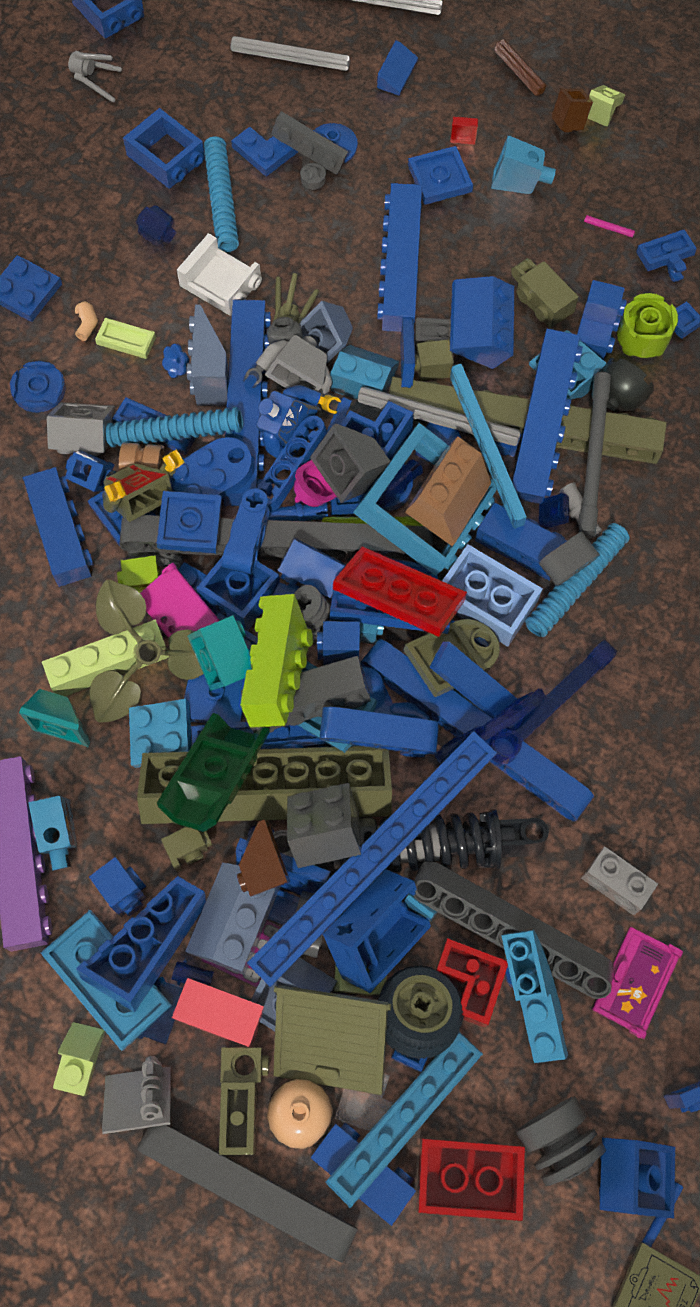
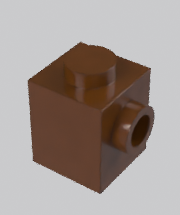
M560 88L551 117L559 126V129L564 132L584 130L593 101L583 89Z

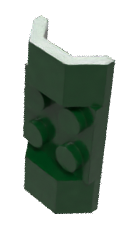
M213 713L158 799L157 807L178 825L202 832L216 825L228 803L231 804L256 762L257 753L270 733L269 728L262 727L254 734L231 728L219 714Z

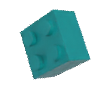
M234 615L203 627L187 636L210 691L246 677L247 670H252L250 649L247 648L243 639L245 638V631L241 622L235 620Z

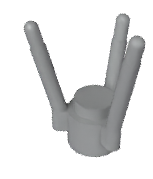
M77 50L70 55L68 67L71 72L75 73L74 79L82 81L109 101L115 102L113 96L85 77L92 75L95 67L122 72V68L119 66L94 61H111L113 57L105 54L83 53Z

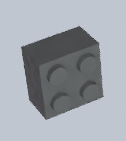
M349 783L310 792H302L287 797V842L298 868L361 855L359 810Z

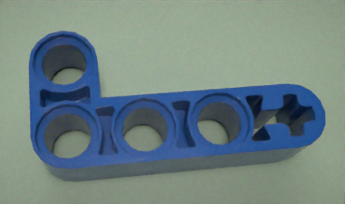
M323 707L319 739L328 742L400 751V755L408 757H428L437 753L439 723L432 720L340 707Z

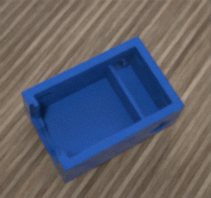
M385 870L323 933L343 980L371 993L430 929L429 919L409 911L406 903L402 901L408 893L411 895L416 894L417 887L413 880Z

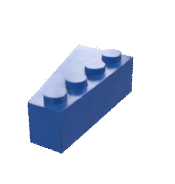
M177 876L146 904L147 907L135 918L132 917L123 925L124 928L111 940H106L89 960H84L76 968L81 980L131 1011L136 1012L201 914L206 903L205 892Z

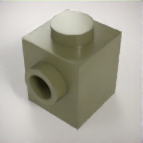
M449 339L440 341L427 340L423 343H417L414 371H418L419 380L427 381L450 378L454 361L450 351Z

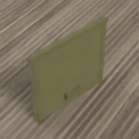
M275 985L274 992L277 993L273 1076L293 1080H310L316 1084L382 1095L388 1010H391V1004L378 1000Z

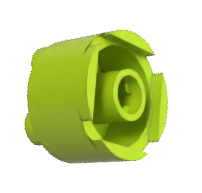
M645 293L634 297L633 301L625 306L617 330V338L622 346V351L626 355L650 358L664 353L678 323L677 310L672 303L670 306L664 301V297L653 293Z

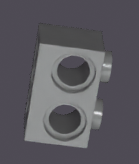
M606 847L596 855L581 878L632 915L642 910L658 885L654 880Z

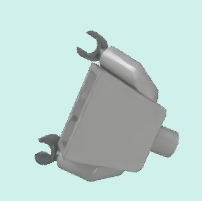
M293 335L289 342L281 340L269 344L256 361L257 366L249 369L243 378V381H245L249 375H254L257 381L252 388H256L262 380L261 373L265 370V376L285 388L302 385L320 392L323 397L328 394L332 385L330 372L326 366L327 355L316 348L317 343L310 336L300 338L297 335ZM319 407L315 416L321 417L322 412Z

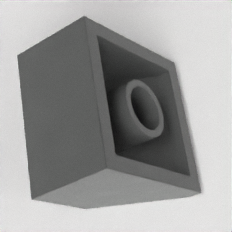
M335 424L331 427L310 457L341 503L366 493L391 462L374 438L340 424Z

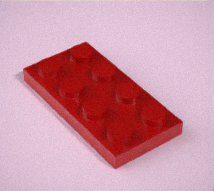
M363 546L333 581V590L440 637L460 609L467 594L466 591Z

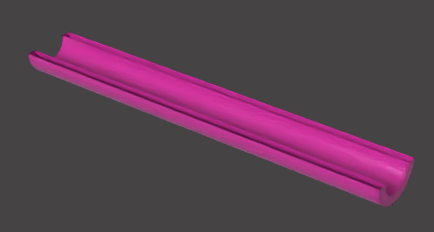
M586 215L584 220L586 223L632 238L635 233L634 230Z

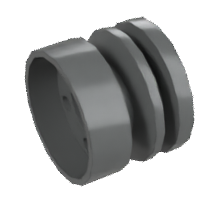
M576 1096L570 1097L551 1107L516 1130V1134L527 1153L543 1149L545 1154L534 1164L536 1170L552 1165V1168L541 1176L545 1186L568 1181L580 1175L607 1151L602 1141L590 1146L586 1145L597 1136L595 1129H589L581 1133L577 1130V1127L584 1122L587 1115Z

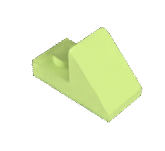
M605 85L592 89L589 97L593 104L588 119L608 126L615 108L622 104L625 94Z
M75 1022L72 1023L58 1050V1054H61L62 1057L53 1089L87 1096L105 1033L104 1029Z

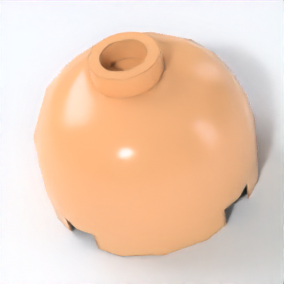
M295 1079L284 1083L274 1092L268 1103L267 1119L270 1130L279 1142L290 1148L304 1149L316 1145L326 1136L332 1124L333 1108L330 1098L320 1085L310 1080Z

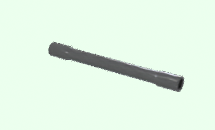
M606 372L596 373L593 382V407L583 506L580 512L578 532H583L585 536H595L597 528V502L607 401L609 400L611 375Z

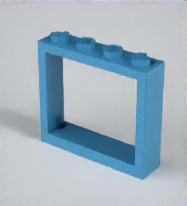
M418 423L353 513L436 576L444 568L449 570L457 560L458 556L455 553L458 549L462 550L470 541L471 536L468 533L471 529L475 530L483 521L484 516L481 513L484 509L486 511L489 510L495 502L493 495L497 489L490 478L491 485L453 546L447 543L441 553L379 507L376 502L413 450H416L435 465L449 446L422 424Z

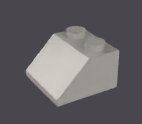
M60 402L47 415L48 449L57 450L60 454L84 451L93 456L101 455L109 447L106 441V425L113 423L112 418L115 413V406Z

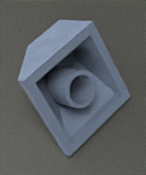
M321 301L299 323L303 337L310 336L314 338L317 343L316 348L327 355L326 364L346 346L353 330V326L344 308L325 301Z

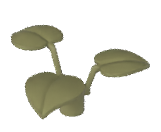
M106 580L98 592L96 616L101 627L110 634L115 635L125 629L128 630L137 641L133 651L137 662L124 677L117 671L110 670L100 673L94 678L90 686L89 697L94 718L97 722L118 720L129 714L130 707L137 706L141 690L136 683L128 681V679L142 664L150 665L157 662L160 655L169 656L167 661L168 668L172 674L180 679L190 680L203 675L187 637L195 631L180 630L173 633L168 640L170 650H161L155 641L143 640L131 625L139 624L145 617L146 602L144 598L134 588L112 580Z

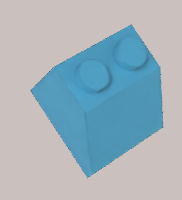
M348 345L339 352L331 370L332 385L330 391L358 400L361 387L387 393L392 377H394L399 366V361Z

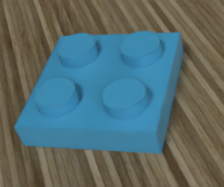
M187 699L129 708L131 766L134 768L141 767L142 753L189 752L192 747L190 702Z

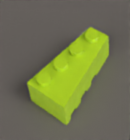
M295 594L261 596L259 607L263 610L262 618H256L254 628L258 632V642L256 645H251L250 661L252 670L246 671L240 706L250 727L286 726L289 713L294 708L293 699L295 692L300 688L302 669L307 664L306 655L308 648L313 644V634L311 629H308Z

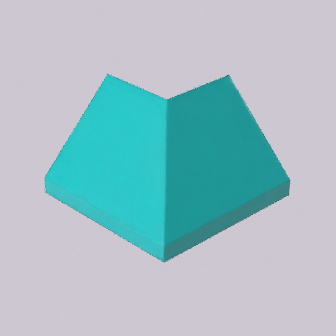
M39 689L21 707L19 714L33 731L89 747L91 741L68 697Z

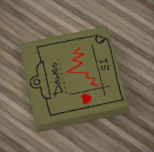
M639 1242L612 1307H694L700 1293V1275L648 1245Z

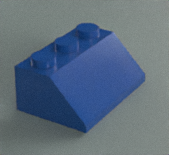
M494 276L456 279L452 282L451 352L491 369L496 368L513 356L515 286Z

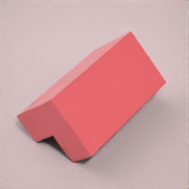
M187 978L172 1018L202 1031L252 1048L265 1007Z

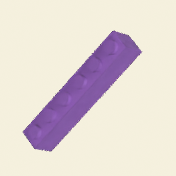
M21 756L0 760V919L3 947L11 952L48 945V935H52L51 918L46 916L44 905L49 903L47 886L42 885L41 873L45 872V862L43 855L38 853L28 802L37 801L36 795L31 793L30 784L35 782L34 770L32 765H28Z

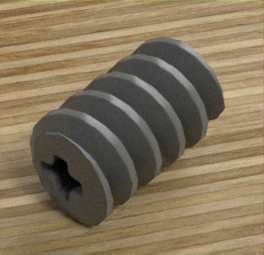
M303 585L294 593L308 629H311L314 639H317V632H323V621L341 622L329 619L331 604L314 586Z

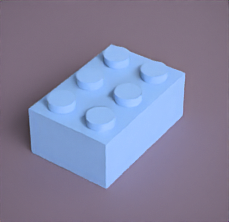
M468 544L442 580L467 592L464 603L455 615L461 619L476 620L485 624L495 633L498 641L507 647L537 604L543 588Z

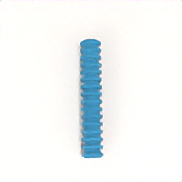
M213 136L205 140L203 147L214 233L217 238L218 248L224 252H231L238 248L239 240L226 142L221 137Z
M233 407L232 410L225 408L223 412L221 409H216L215 413L212 410H208L206 414L200 411L198 415L192 412L190 415L184 413L181 417L175 414L173 418L167 415L165 418L159 416L156 420L151 417L148 421L143 418L140 421L135 419L131 422L128 420L123 423L116 422L115 425L114 423H108L106 425V441L110 447L115 448L117 445L121 447L123 442L139 444L143 442L148 444L150 441L157 443L158 439L160 442H165L166 439L173 441L175 438L182 440L183 436L185 439H190L191 436L198 438L200 434L202 437H207L208 433L211 436H215L217 432L219 435H223L225 431L228 434H232L233 430L236 433H240L243 428V418L239 408Z
M616 523L609 524L607 529L602 532V535L592 544L600 556L563 584L555 586L553 591L547 595L548 598H544L542 604H539L536 610L531 613V617H527L525 620L526 626L533 634L539 637H546L548 631L553 629V625L557 624L559 618L564 616V612H567L570 606L576 602L575 599L580 598L581 593H584L587 587L592 584V581L597 578V574H600L603 568H606L608 562L613 560L619 550L624 547V544L630 540V536L624 527Z

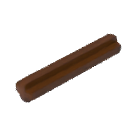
M505 39L497 41L494 50L535 96L543 94L546 91L545 82Z

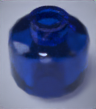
M154 205L150 208L146 206L136 220L138 234L155 246H160L164 242L169 244L176 234V230L173 229L175 224L174 218L159 206Z

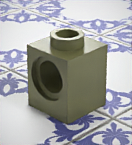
M221 1048L220 1083H262V1076H268L269 1055H263L262 1048ZM243 1056H250L254 1061L253 1071L249 1075H240L236 1067L238 1060Z

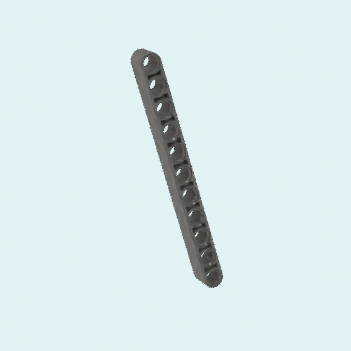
M142 515L131 522L127 521L124 517L122 518L120 548L129 552L223 555L225 546L230 538L234 519L220 518L216 554L157 549L160 516ZM268 520L264 540L258 552V557L283 558L293 537L337 560H351L363 546L390 559L418 563L368 524ZM406 526L434 548L433 532L425 526Z

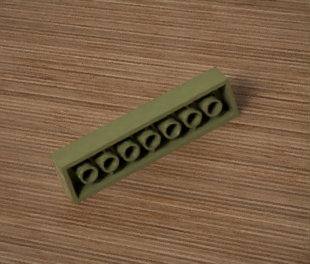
M352 746L345 753L335 747L260 749L257 753V760L233 802L231 804L228 803L218 822L286 820L288 796L346 783L350 784L359 810V817L391 816L392 784L389 750L365 746ZM188 752L142 753L137 793L141 824L174 823L157 807V801Z

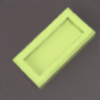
M105 318L95 341L97 345L147 359L156 339V334L150 330Z

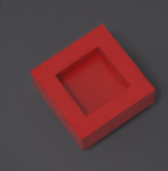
M453 117L450 143L475 145L478 119Z

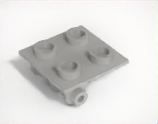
M149 1056L142 1064V1071L105 1076L102 1134L170 1124L171 1067L162 1068V1064L158 1061L157 1057Z

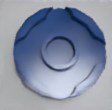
M28 362L23 365L24 368L20 369L19 372L17 370L13 374L10 381L12 397L17 405L26 411L35 413L48 411L56 407L64 397L66 391L65 379L62 373L50 362Z

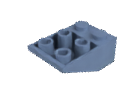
M195 305L194 316L189 318L190 333H192V339L188 340V355L191 356V363H187V380H190V395H195L197 406H227L229 369L226 351L201 305Z

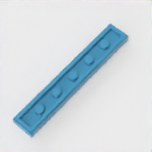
M461 363L452 366L450 380L510 522L515 529L524 526L527 516Z
M460 1031L452 1045L431 1061L325 1182L349 1208L354 1205L483 1055Z

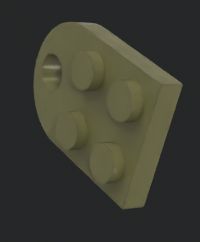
M462 619L450 624L448 634L442 633L438 637L429 633L405 644L403 649L433 696L438 697L454 689L453 686L429 668L442 642H451L486 673L494 666L499 656L500 646L495 633L488 626L476 620ZM480 637L485 639L488 646L481 647L477 645L474 638Z

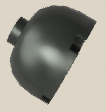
M610 358L601 371L611 375L607 409L611 411H633L639 408L654 391L652 381L648 385L644 381L647 375L627 360L620 358L616 363L613 362L614 358Z

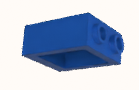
M72 0L73 5L105 39L145 16L142 0H124L103 13L92 2L94 0Z
M160 108L123 137L127 156L169 189L176 183L181 182L191 170L200 166L205 159L203 141ZM166 134L185 147L183 151L167 164L148 150Z

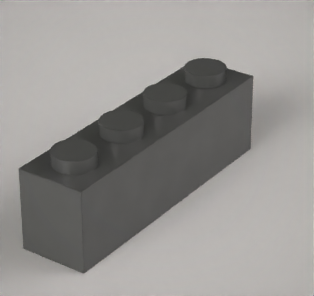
M358 656L301 672L300 688L295 692L293 699L294 708L289 713L286 726H295L303 723L305 720L322 717L323 707L354 709L370 702L371 697L365 672ZM270 726L267 728H269V732L271 733L275 729L284 726ZM250 727V728H251V730L253 731V733H255V732H257L258 730H260L262 727Z

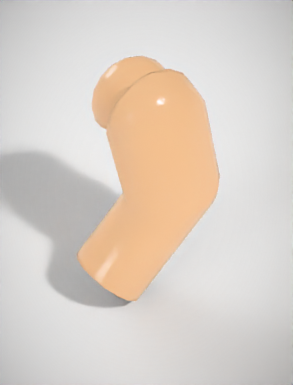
M83 301L75 307V313H79L78 316L82 321L75 335L80 340L87 341L98 324V319L94 307L90 303Z

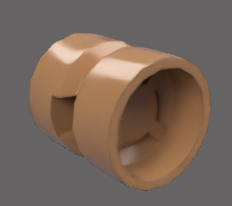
M123 442L119 453V471L132 464H141L160 469L165 463L162 459L165 456L164 446L147 444L142 448L139 443Z

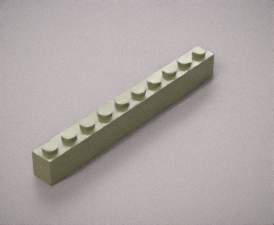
M392 377L389 394L465 415L454 387L440 385L432 381L422 382L413 380V386L407 388L401 387V378ZM473 390L486 421L518 429L522 438L530 399L521 398L517 395L495 394L487 390ZM570 405L568 416H562L561 425L565 426L562 443L557 442L556 448L588 453L592 409ZM606 412L602 455L657 464L664 448L666 422L652 417L641 418L630 416L626 413ZM413 418V424L418 425L420 423L423 426H427L429 423Z

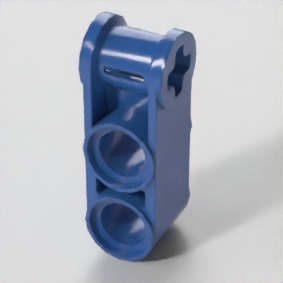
M250 489L242 496L237 516L232 524L230 538L223 553L222 567L225 569L253 574L259 548L262 546L266 525L270 516L268 497L263 490Z

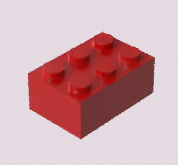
M420 1138L417 1212L523 1221L525 1147Z

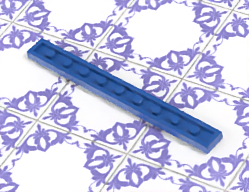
M473 731L361 846V855L350 857L247 964L269 987H272L496 756L497 752Z

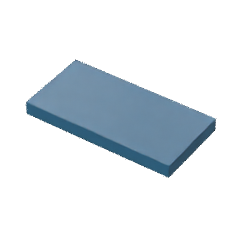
M89 910L45 948L41 954L119 1049L124 1051L172 1007V1004L154 984L136 1012H133L81 980L76 968L84 960H89L106 940H111L114 937L97 916Z

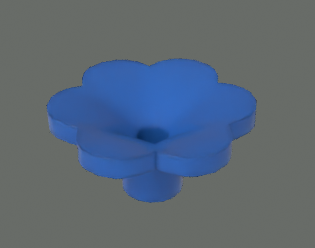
M179 344L165 347L162 360L163 368L168 370L171 378L184 375L187 370L186 365L189 363L188 355L182 351Z

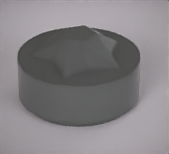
M309 163L303 166L300 171L302 185L311 190L321 188L326 182L324 167L318 163Z

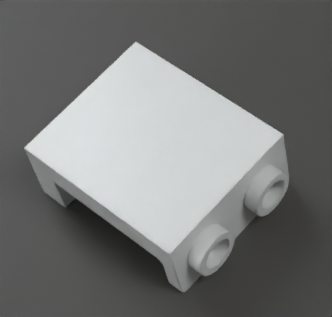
M209 233L177 269L179 285L229 316L232 315L233 300H246L250 292L259 287L262 280L260 264L254 262L249 267L220 250L217 238Z

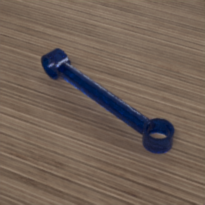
M603 640L580 665L510 729L496 731L488 743L497 752L492 760L499 764L511 763L520 752L522 742L588 680L603 670L617 655L618 651L608 641ZM495 740H508L514 747V753L507 755L499 752L495 747Z

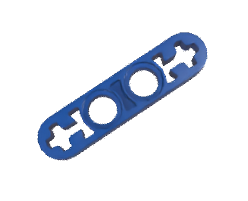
M308 416L300 423L256 488L263 490L267 496H271V494L274 496L272 499L268 498L270 512L281 506L294 486L296 470L311 460V455L326 436L327 429L320 417ZM302 447L306 449L305 453L300 457L291 456L296 448ZM282 470L291 471L288 478L284 480H279L276 477Z

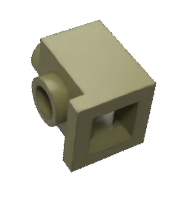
M188 827L161 839L177 873L183 870L180 864L186 862L187 865L201 860L204 857L203 853L207 852V848L212 846L206 831L202 832Z

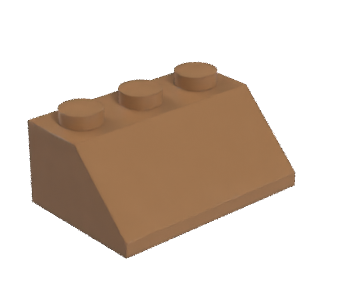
M457 436L443 452L405 513L451 546L456 543L491 485L482 454Z

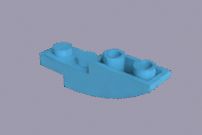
M535 930L503 934L502 941L516 1001L521 1003L534 1063L565 1060L568 1057V1052L561 1025L564 1017L553 976Z

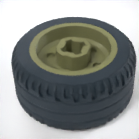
M415 965L414 967L409 966L397 971L386 981L381 989L378 1001L391 1004V1010H388L386 1042L393 1050L396 1049V1052L402 1055L405 1054L407 1057L425 1059L426 1057L430 1058L437 1054L439 1055L452 1045L461 1028L464 1016H462L461 992L458 991V987L452 982L451 978L434 970L433 967Z

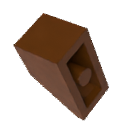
M262 820L257 823L239 863L241 872L237 874V878L242 891H248L250 897L291 882L268 820Z

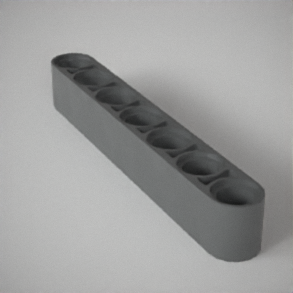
M428 861L420 865L414 880L417 890L413 896L416 900L503 949V934L535 930L553 977L595 999L605 998L610 994L614 966L610 959L436 862Z
M171 1125L147 1128L137 1147L139 1152L332 1259L341 1263L344 1262L358 1232V1228L226 1155H219V1152Z

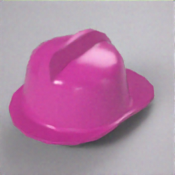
M312 460L301 465L296 470L294 482L296 494L294 501L296 503L302 501L308 506L318 507L337 497Z

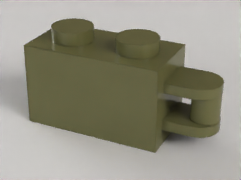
M526 258L511 268L512 276L518 282L516 293L522 303L527 304L535 312L536 317L550 329L575 312L579 296L545 261L536 266L529 258Z

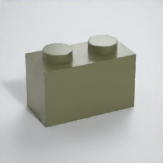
M221 1082L219 1155L256 1154L257 1083Z

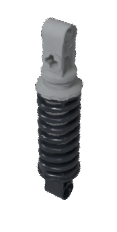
M496 809L479 813V821L473 812L465 813L462 822L456 813H450L446 818V822L438 814L392 862V869L396 873L401 872L403 863H409V869L412 872H416L419 869V862H436L442 856L443 866L450 870L452 868L453 855L459 856L460 868L467 869L469 867V855L473 854L476 855L478 868L500 869L502 858L535 857L540 855L545 849L549 828L539 818L499 820ZM385 816L382 818L380 826L389 818V816ZM372 817L359 818L361 846L380 827L377 826L376 821ZM279 830L273 833L278 848H290L287 842V830ZM526 835H536L539 840H531ZM291 849L285 853H282L290 857H293ZM350 857L315 864V866L320 868L333 866L334 869H339Z

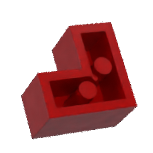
M447 938L435 970L444 975L446 974L452 981L464 985L461 993L463 1020L483 1028L488 1026L508 963L506 960Z

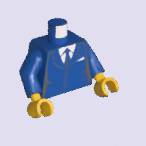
M302 385L286 388L283 393L273 391L269 399L266 398L260 402L259 412L261 416L257 422V428L263 434L262 438L267 453L277 459L300 423L306 417L316 415L319 409L317 404H320L323 410L335 414L337 411L330 409L329 404L332 400L341 402V400L333 395H325L323 397L320 392ZM300 447L296 448L291 456L297 455Z

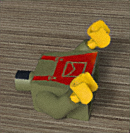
M177 449L162 458L165 463L160 469L141 464H132L119 472L110 471L103 482L105 486V491L102 494L104 509L109 513L117 511L127 521L131 522L161 506L163 491L172 492L170 478L175 473L176 468L185 463Z

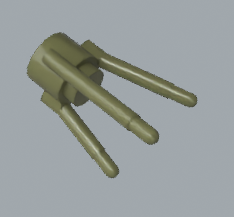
M297 273L292 274L287 302L283 304V307H281V278L277 276L274 320L281 317H289L300 323L314 303L319 290H314L303 310L299 313L298 307L292 304Z

